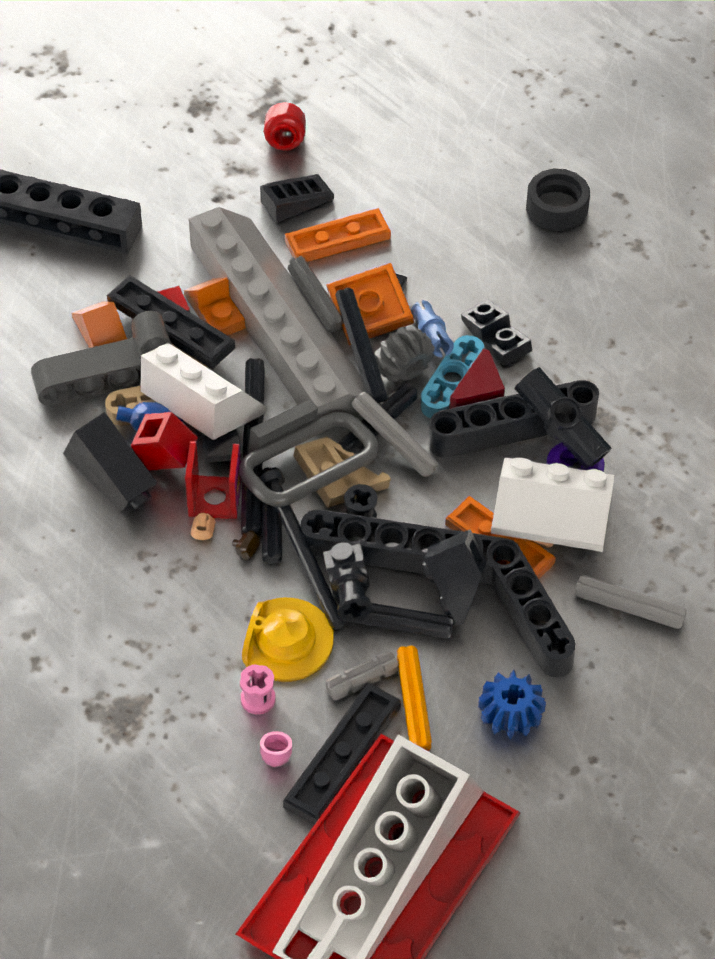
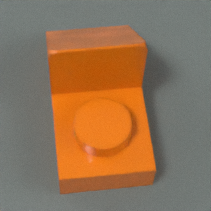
M227 277L213 278L184 290V296L198 317L228 336L246 328L245 318L229 296V280Z

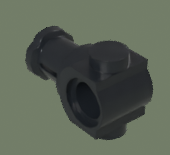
M338 543L330 551L323 552L331 590L340 600V603L337 605L340 618L349 622H358L365 619L372 612L371 601L365 595L370 586L363 551L360 544Z

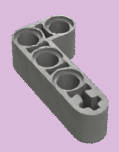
M145 311L138 314L131 324L133 338L37 361L31 367V376L40 403L48 406L58 405L141 385V355L167 343L171 344L161 314L156 311Z

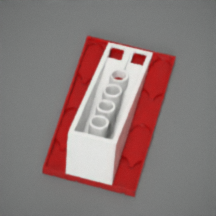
M380 734L235 935L275 959H425L450 918L461 905L521 813L484 792L470 774L406 738L398 735L394 741Z

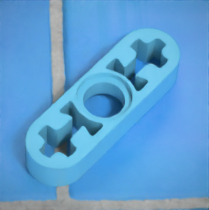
M466 335L459 337L453 343L454 348L452 352L444 357L421 393V411L426 417L431 419L436 412L449 409L450 396L461 380L449 382L443 376L449 372L458 373L462 378L465 376L484 348V344L479 338ZM468 351H472L466 357L465 363L462 362V353L467 354ZM440 391H442L443 401H438L436 404L431 403L437 401Z

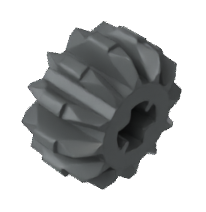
M414 325L407 326L406 328L400 327L394 334H389L385 341H381V347L374 353L380 374L395 385L402 384L403 382L409 383L413 377H419L420 372L427 369V364L434 358L433 352L435 347L431 343V339Z

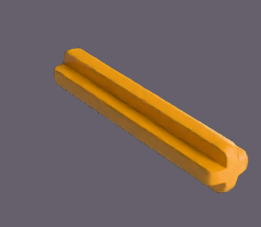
M413 645L401 646L397 650V661L399 664V676L409 741L429 751L432 739L418 649Z

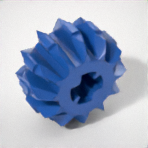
M515 670L510 673L509 678H505L498 672L494 676V682L486 681L483 685L478 708L482 711L481 719L483 724H492L494 735L501 730H505L509 739L514 736L515 731H519L526 737L530 733V727L538 728L540 725L542 714L545 712L546 701L542 697L543 690L541 684L531 685L532 679L530 674L520 679L517 678Z

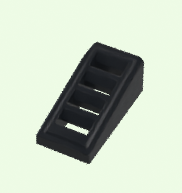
M319 174L271 182L260 186L261 203L276 223L334 200V193ZM316 186L320 192H314L312 187Z

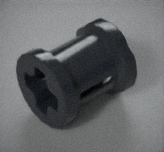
M357 484L348 488L344 496V503L347 508L346 513L360 516L367 514V517L377 518L375 507L377 506L378 496L376 491L365 484Z

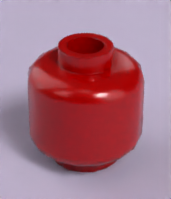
M288 102L277 103L270 107L265 115L263 130L269 145L277 150L287 151L295 149L302 143L306 133V118L300 107Z

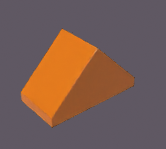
M102 301L71 313L89 348L127 339L114 302Z

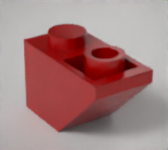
M172 412L145 414L131 444V448L148 470L185 468L190 441H197L198 437Z

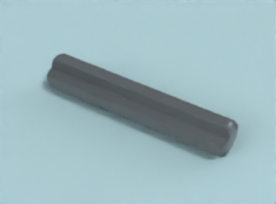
M302 256L298 258L292 257L287 267L290 274L326 330L330 333L334 331L339 332L343 328L342 324L344 321L337 307L305 258Z

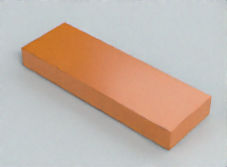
M379 208L285 234V243L292 257L298 258L302 256L307 262L391 239V230Z
M468 496L446 517L445 525L452 530L465 532L471 529L472 533L513 540L520 547L538 579L555 564L556 557L533 540L491 534L494 513L471 496ZM506 560L497 561L501 565H507L511 563Z

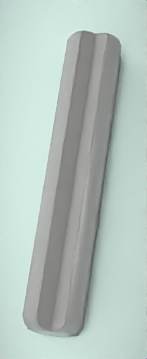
M362 392L354 399L352 407L422 476L428 477L436 470L438 462L368 393Z
M584 575L580 576L575 588V595L577 597L676 629L682 627L686 617V609L684 607Z

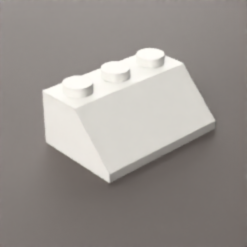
M169 343L141 355L140 391L168 408L172 413L212 440L267 412L265 405Z
M504 458L491 534L603 552L615 475L605 474L603 471L596 469L586 471L568 468L558 463L550 465L536 463L526 458Z

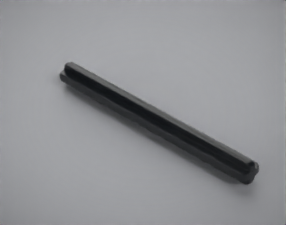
M249 358L245 362V393L264 405V361L260 358ZM264 414L244 424L243 458L249 454L250 429L263 423ZM263 463L253 469L258 478L262 475ZM242 481L241 535L253 530L259 537L261 535L262 501Z

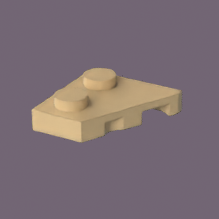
M328 437L295 446L293 454L308 479L355 455L345 451L340 444ZM362 467L319 489L317 493L327 508L344 503L345 493L353 485L365 484L379 492L389 488L391 478L384 472L378 476L369 469Z

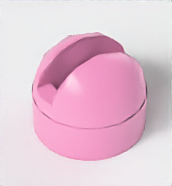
M279 731L265 734L260 741L262 760L272 767L286 764L292 754L291 738Z

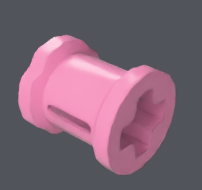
M251 665L241 672V705L251 714H264L274 707L276 700L273 684L275 679L272 670L267 666Z

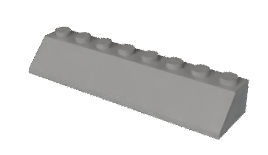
M221 207L188 218L192 249L212 279L227 277L229 280V296L245 318L246 329L297 405L310 400L318 408L317 418L333 412H345L355 417L360 416L352 407V402L362 392L366 393L361 375L333 335L326 330L305 295L249 217Z

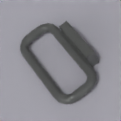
M307 400L250 429L249 454L242 459L239 465V476L247 488L263 503L273 507L287 506L372 462L379 451L378 440L352 414L333 412L317 418L318 408L310 400ZM335 426L349 429L364 445V450L282 492L270 490L253 471L257 465Z

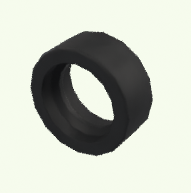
M553 168L541 171L528 184L526 212L530 219L539 227L551 231L573 229L583 223L588 215L590 187L579 174L567 169ZM551 192H561L570 195L577 202L567 207H553L545 204L539 197Z

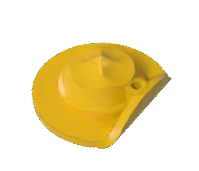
M283 597L260 601L255 606L246 632L242 650L243 663L246 667L251 665L267 666L272 670L275 681L292 682L307 678L320 670L328 661L333 649V629L325 614L318 607L305 600Z

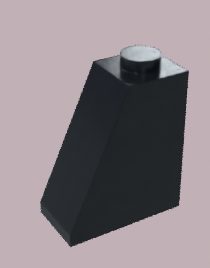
M105 412L73 433L63 454L120 512H123L130 506L137 510L152 498L150 492L157 484V481Z

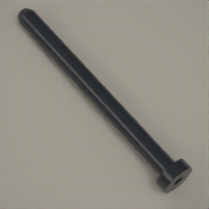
M270 470L259 477L270 490L275 492L284 491L282 485L285 482V478L280 470ZM291 504L275 507L330 626L335 630L341 629L344 626V619H341L338 615L337 603L309 543L302 535L301 526Z

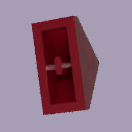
M482 349L451 394L449 409L504 397L505 387L489 350Z

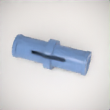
M422 300L424 310L419 302H416L411 308V313L418 324V328L431 339V343L435 347L433 354L437 357H443L439 349L442 348L445 355H449L454 348V344L446 333L445 322L440 316L435 314L432 305L428 301Z

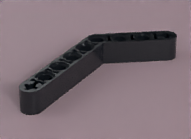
M327 510L309 511L301 520L302 535L309 543L315 557L324 558L323 552L330 551L338 543L360 544L366 565L425 574L423 559L426 552L422 550L463 532ZM473 533L487 561L480 583L490 584L494 587L542 671L551 677L557 678L570 673L574 664L576 645L574 637L518 544L507 538ZM352 537L362 538L361 540H358V541H350V540H349V539L352 538ZM388 543H397V544H399L398 546H395V547L385 546V545L388 544ZM506 560L511 563L507 565L498 564L497 561ZM521 589L529 593L519 595L514 593V591ZM537 619L543 620L546 624L535 625L532 621Z

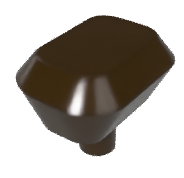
M253 530L244 533L240 540L234 539L232 541V546L235 547L237 554L244 560H249L260 545V540Z

